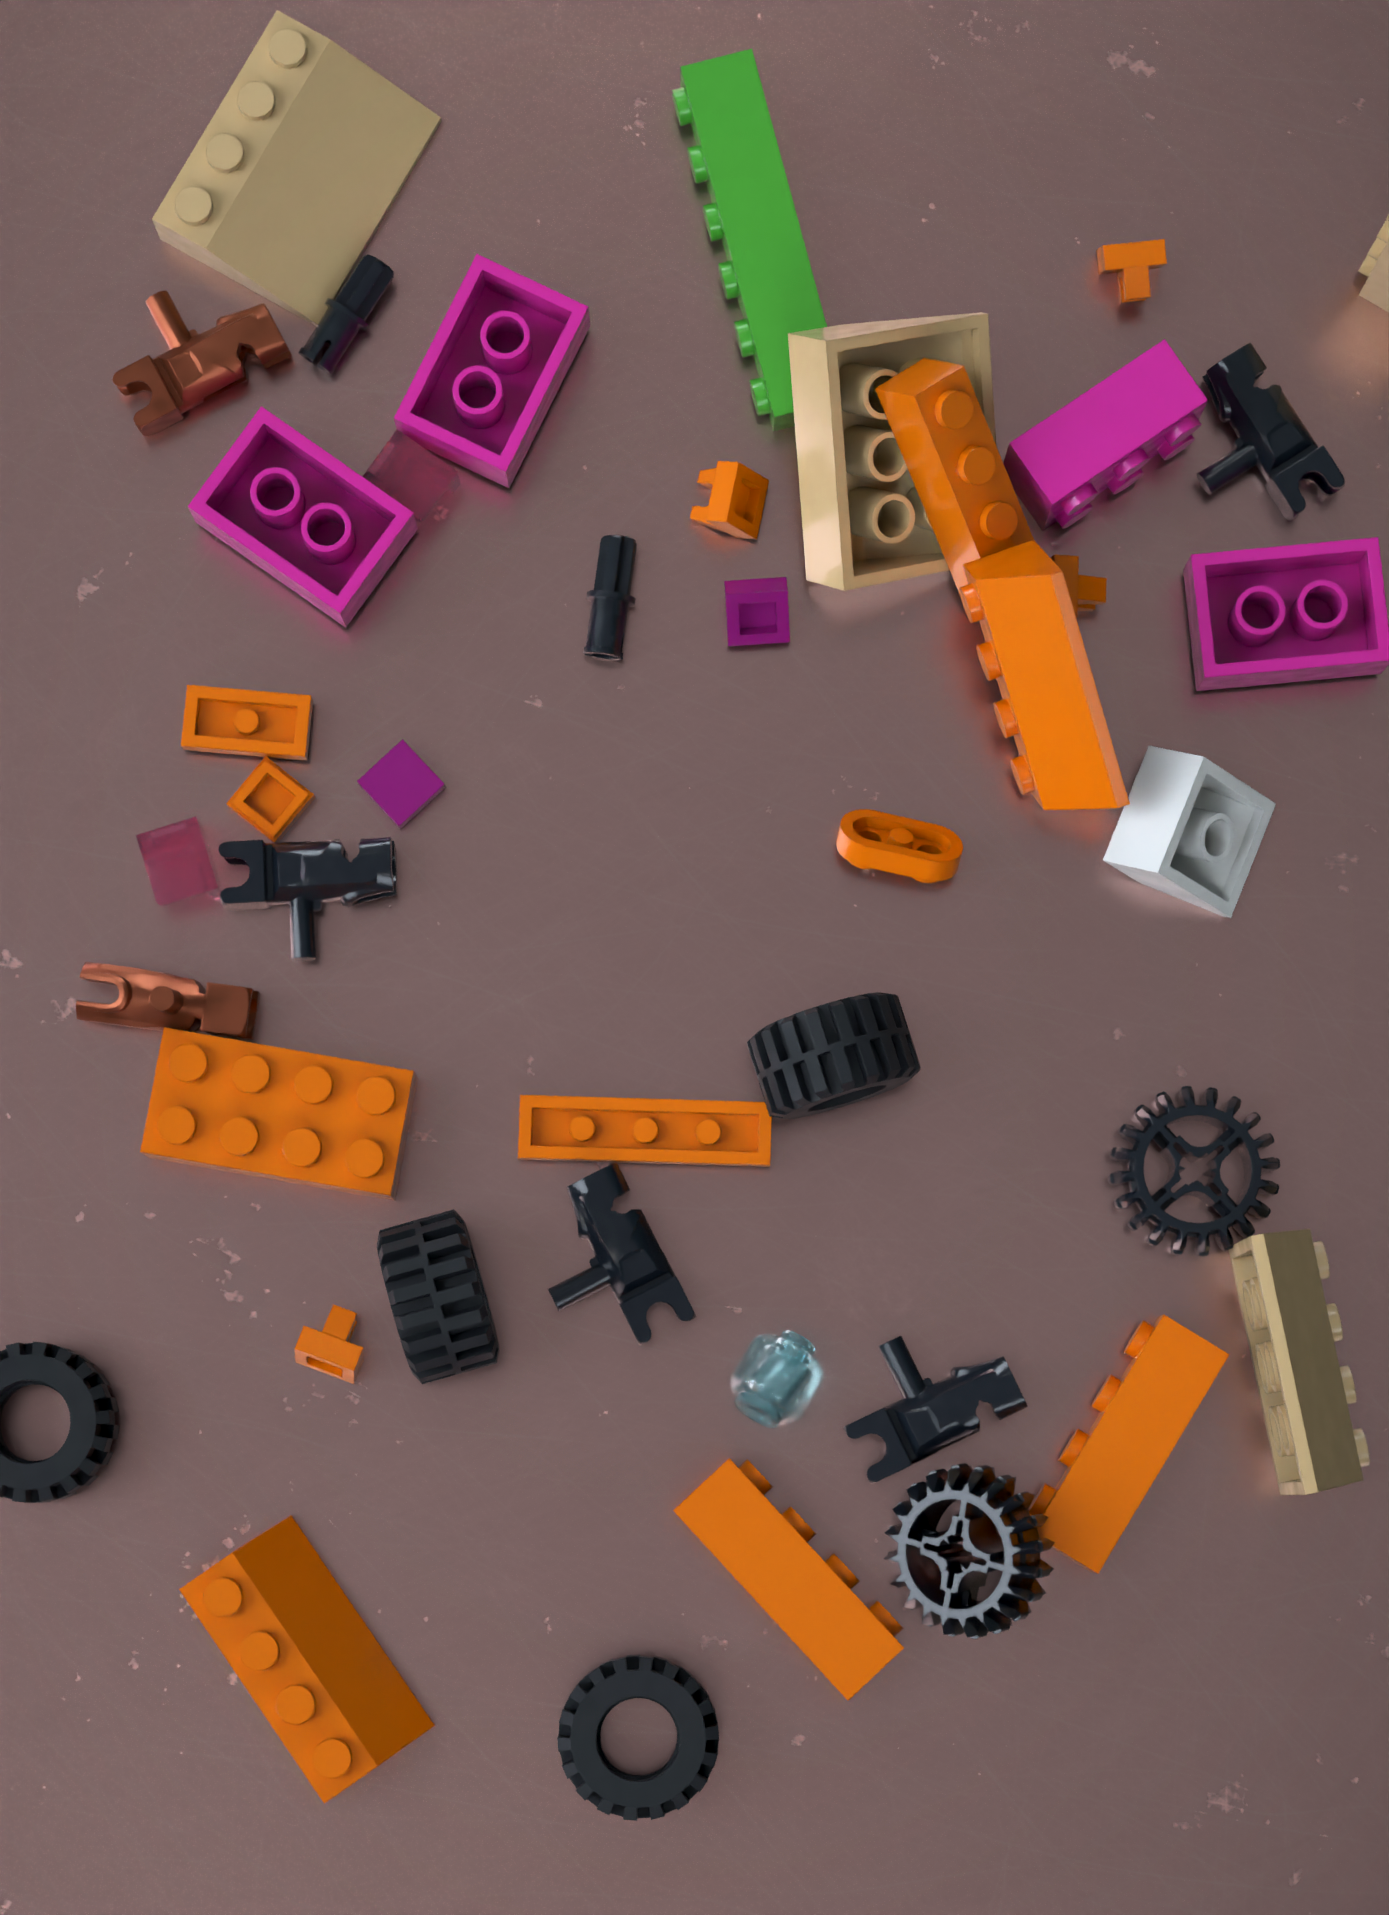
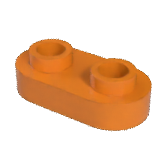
M859 809L845 814L841 819L836 840L837 850L852 865L861 869H877L912 877L922 883H936L952 878L958 871L963 851L961 839L946 827L870 809Z

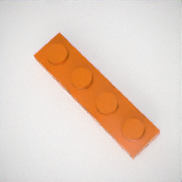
M520 1095L518 1159L770 1167L772 1117L769 1116L765 1102Z

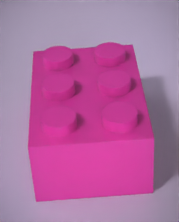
M476 254L394 416L398 436L510 488L590 328L589 307Z
M1164 339L1011 441L1008 445L1003 464L1014 491L1041 530H1046L1056 522L1064 529L1090 512L1093 508L1090 502L1105 489L1109 488L1113 495L1137 481L1144 474L1141 467L1157 454H1160L1165 461L1189 446L1195 440L1192 433L1202 425L1199 419L1208 399Z
M262 406L188 505L197 524L345 628L418 530L414 512Z
M1378 537L1190 555L1183 569L1196 691L1382 674L1389 665V625Z

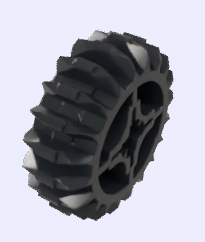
M1183 1086L1180 1089V1107L1176 1108L1171 1097L1163 1091L1157 1094L1155 1102L1160 1113L1159 1116L1156 1117L1148 1107L1140 1105L1134 1110V1114L1144 1129L1141 1131L1132 1125L1123 1124L1118 1131L1123 1139L1133 1144L1132 1149L1114 1147L1110 1151V1158L1116 1162L1127 1163L1128 1169L1127 1171L1111 1173L1108 1176L1109 1183L1116 1186L1129 1184L1131 1191L1114 1201L1116 1208L1125 1209L1131 1204L1136 1203L1141 1211L1130 1219L1128 1227L1135 1231L1142 1227L1147 1220L1152 1222L1155 1227L1149 1234L1147 1243L1153 1247L1163 1240L1166 1232L1173 1234L1170 1248L1171 1253L1177 1256L1184 1252L1187 1238H1193L1194 1250L1198 1257H1205L1209 1254V1236L1214 1235L1222 1251L1232 1249L1234 1243L1228 1228L1232 1226L1244 1238L1252 1236L1255 1233V1229L1252 1223L1245 1217V1214L1248 1212L1257 1218H1267L1271 1210L1266 1204L1257 1200L1256 1196L1257 1194L1266 1196L1276 1195L1279 1191L1278 1184L1261 1179V1172H1271L1280 1168V1160L1278 1158L1260 1159L1258 1150L1274 1143L1272 1134H1263L1253 1140L1248 1130L1259 1123L1261 1120L1259 1114L1253 1112L1245 1117L1241 1123L1238 1122L1233 1116L1240 1108L1241 1099L1233 1096L1225 1104L1222 1111L1216 1109L1218 1090L1212 1087L1205 1090L1201 1105H1195L1194 1092L1191 1086ZM1181 1121H1200L1215 1126L1224 1133L1210 1145L1197 1147L1190 1145L1180 1135L1176 1137L1167 1126ZM1153 1139L1162 1149L1160 1154L1168 1164L1169 1175L1164 1185L1151 1196L1144 1177V1159L1148 1146ZM1237 1147L1243 1162L1244 1182L1240 1196L1235 1203L1227 1194L1229 1189L1221 1180L1220 1167L1226 1156ZM1214 1150L1217 1151V1155L1207 1163L1209 1170L1202 1174L1209 1177L1205 1186L1196 1180L1189 1185H1183L1174 1193L1171 1192V1188L1182 1179L1179 1173L1186 1169L1179 1166L1183 1157L1192 1163L1199 1158L1204 1159ZM1190 1195L1199 1198L1207 1207L1212 1206L1222 1218L1211 1222L1192 1223L1174 1218L1164 1210L1180 1197Z
M967 1463L953 1465L948 1471L938 1469L929 1472L926 1476V1482L922 1481L912 1484L910 1488L906 1489L910 1501L899 1502L892 1509L903 1524L890 1526L885 1532L891 1539L898 1542V1550L889 1552L884 1559L893 1564L899 1563L901 1574L896 1575L890 1585L897 1588L908 1587L910 1593L903 1607L914 1610L924 1606L923 1625L932 1627L942 1623L943 1635L952 1637L961 1635L964 1632L967 1638L970 1637L971 1639L987 1636L988 1632L998 1634L1009 1630L1010 1626H1012V1620L1019 1621L1025 1619L1032 1613L1028 1602L1040 1600L1046 1594L1036 1578L1049 1576L1054 1568L1041 1560L1040 1554L1043 1551L1050 1550L1055 1542L1047 1538H1039L1037 1527L1043 1526L1048 1517L1041 1513L1030 1515L1028 1508L1035 1494L1025 1491L1014 1495L1016 1477L1003 1475L996 1478L994 1467L987 1465L975 1467L974 1470ZM956 1500H961L959 1514L952 1516L949 1530L936 1531L939 1520L945 1510ZM997 1570L1003 1571L1000 1582L993 1593L986 1600L977 1601L979 1587L985 1586L988 1573Z

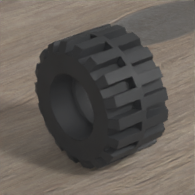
M867 993L819 1005L767 1025L747 1042L769 1116L774 1118L795 1119L844 1107L903 1085L921 1069L899 997L895 994Z
M453 1209L379 1230L377 1251L383 1279L402 1347L414 1376L422 1384L496 1364L499 1353L497 1334L474 1249L462 1217Z
M34 1341L33 1343L24 1344L18 1342L6 1345V1349L0 1351V1422L2 1411L9 1398L16 1391L28 1385H45L56 1390L66 1401L70 1412V1430L65 1443L53 1456L39 1461L24 1460L14 1455L3 1440L0 1423V1497L24 1503H43L56 1499H65L77 1494L76 1490L82 1486H89L98 1477L96 1473L101 1466L108 1464L113 1455V1452L110 1451L113 1439H118L119 1425H115V1412H119L116 1398H112L109 1393V1382L103 1374L98 1373L94 1369V1364L84 1356L78 1355L67 1348Z
M627 1655L626 1657L612 1659L601 1664L577 1684L562 1710L559 1721L558 1752H560L563 1763L562 1767L567 1779L570 1778L576 1787L575 1791L585 1801L587 1799L597 1806V1810L607 1815L611 1813L622 1816L624 1820L637 1821V1818L650 1817L652 1820L664 1817L666 1813L675 1809L679 1810L688 1804L689 1800L698 1791L700 1792L707 1783L718 1755V1721L709 1695L703 1686L692 1677L691 1673L681 1666H677L667 1661V1659L657 1656ZM645 1698L660 1704L669 1712L676 1726L677 1744L672 1757L662 1768L650 1774L631 1775L620 1771L609 1762L601 1746L600 1734L605 1717L612 1708L628 1699Z

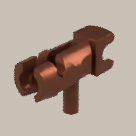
M164 290L150 296L146 300V304L170 350L153 359L150 355H147L122 368L113 375L112 381L119 391L127 397L142 391H150L152 393L150 403L136 412L133 418L135 425L143 436H152L183 420L184 416L182 413L241 382H246L248 380V373L244 365L248 355L259 358L263 367L268 369L289 358L292 354L265 303L221 316L216 320L215 327L198 334L195 329L188 331L168 291Z
M85 962L80 973L81 980L116 985L119 989V998L112 1004L77 1000L76 1016L78 1020L163 1031V1028L166 1027L193 1032L200 1027L201 1031L209 1034L244 1039L253 1038L259 1001V991H254L253 988L207 982L205 990L202 984L195 979L183 978L170 973Z

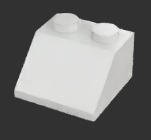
M1148 746L1128 796L1130 804L1123 808L1103 861L1141 884L1218 915L1231 918L1276 803L1203 756Z

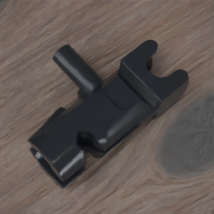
M1248 343L1206 371L1207 374L1202 377L1216 407L1219 419L1224 423H1230L1238 439L1233 443L1236 448L1235 450L1198 472L1197 478L1203 489L1208 494H1211L1252 467L1257 466L1267 481L1265 488L1280 512L1287 520L1293 521L1306 506L1305 499L1299 490V481H1312L1324 495L1332 496L1344 487L1345 479L1323 445L1318 447L1282 392L1281 386L1271 385L1267 389L1253 386L1267 367L1253 345Z
M392 837L361 839L359 854L352 862H349L348 853L340 839L280 843L247 840L223 842L219 845L220 855L229 864L245 865L250 870L249 878L243 885L222 890L220 893L222 906L227 910L242 911L271 909L272 905L289 904L291 960L293 961L316 959L314 911H320L322 903L341 901L343 906L351 907L363 902L397 895L396 848Z
M617 1162L567 1186L577 1218L578 1236L581 1239L588 1240L595 1257L590 1259V1268L548 1289L558 1311L610 1286L639 1345L651 1339L652 1333L648 1326L646 1315L649 1307L654 1303H667L673 1308L681 1321L694 1319L696 1317L695 1312L665 1254L661 1250L642 1210L631 1209L623 1214L611 1211L613 1201L630 1190Z
M901 1335L880 1345L879 1348L903 1398L844 1426V1430L848 1437L852 1439H857L867 1434H877L885 1441L887 1449L884 1458L870 1466L867 1470V1478L870 1484H874L935 1454L945 1447L979 1432L980 1420L976 1415L979 1400L989 1403L999 1420L1028 1406L1004 1356L972 1366L953 1367L950 1377L933 1384L930 1378L922 1379Z

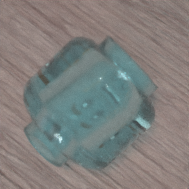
M784 1330L780 1336L765 1333L756 1336L750 1342L730 1377L731 1390L736 1395L734 1400L736 1408L749 1419L768 1428L775 1429L780 1423L791 1424L799 1421L824 1379L823 1368L813 1357L816 1351L815 1346L803 1336L790 1330Z

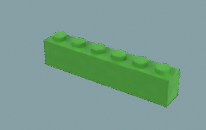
M752 49L681 66V88L673 89L672 97L680 126L691 124L696 145L687 147V152L695 183L706 181L712 203L703 205L711 242L722 239L727 261L718 263L724 293L727 300L737 297L743 319L734 322L739 349L743 358L753 355L759 378L749 380L755 409L758 416L769 414L774 432L795 426L788 333L827 327L754 54Z

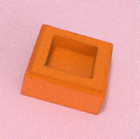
M265 756L226 804L272 843H279L312 803L315 796Z

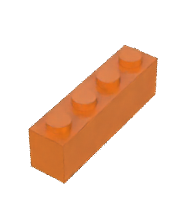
M923 358L875 388L959 592V587L968 585L962 564L1034 540L964 365Z
M1164 1314L1157 1317L1153 1325L1145 1320L1140 1323L1124 1350V1353L1133 1359L1121 1379L1112 1374L1108 1376L1091 1407L1100 1412L1088 1433L1080 1429L1075 1431L1058 1460L1067 1466L1065 1472L1055 1488L1044 1483L1028 1509L1031 1516L1041 1513L1048 1517L1043 1526L1037 1527L1040 1539L1047 1538L1055 1542L1051 1548L1095 1574L1100 1572L1230 1355Z
M729 1458L673 1511L848 1701L904 1649L895 1638L903 1630V1627L878 1600L868 1609L851 1591L860 1582L858 1578L834 1553L826 1561L808 1544L816 1533L791 1506L781 1514L764 1495L773 1486L748 1459L737 1467Z

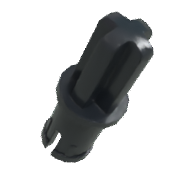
M368 254L363 256L335 300L327 299L325 305L329 309L305 346L301 347L298 353L312 363L323 345L329 343L330 347L317 367L332 375L335 371V366L360 329L363 331L368 329L369 325L365 320L394 278V271L386 263Z
M606 535L602 537L600 542L594 590L587 591L586 599L592 602L586 646L583 650V654L588 657L611 661L623 660L622 649L628 607L635 606L636 600L633 596H630L637 543L635 539L628 536Z

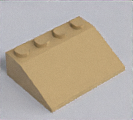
M277 10L154 214L152 221L160 240L317 327L329 309L325 302L328 298L335 300L440 125L441 117L329 38Z
M980 312L842 324L788 333L806 580L846 591L948 571V565L875 388L923 358L964 365L996 444L988 313Z
M1310 1229L1254 1235L1234 1244L1233 1248L1229 1250L1280 1495H1307L1363 1481L1361 1467L1369 1466V1451L1362 1428L1353 1429L1347 1404L1356 1403V1391L1349 1366L1339 1367L1334 1342L1343 1340V1331L1336 1304H1326L1321 1279L1329 1278L1330 1272L1323 1242H1313Z

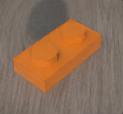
M187 685L181 747L183 750L258 757L267 756L270 758L307 761L313 698L311 695Z

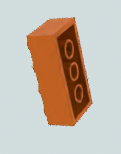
M164 1027L140 1152L153 1159L396 1201L418 1077L413 1070Z

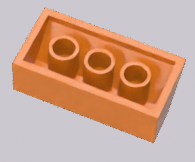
M1035 540L962 564L968 585L959 587L961 600L971 623L979 621L985 643L976 645L977 653L987 680L997 679L1003 700L993 703L994 710L1004 737L1014 736L1019 757L1011 759L1010 763L1022 795L1031 793L1043 810L1110 809L1129 805L1130 802L1063 571Z
M292 1515L233 1551L179 1589L324 1804L435 1726Z

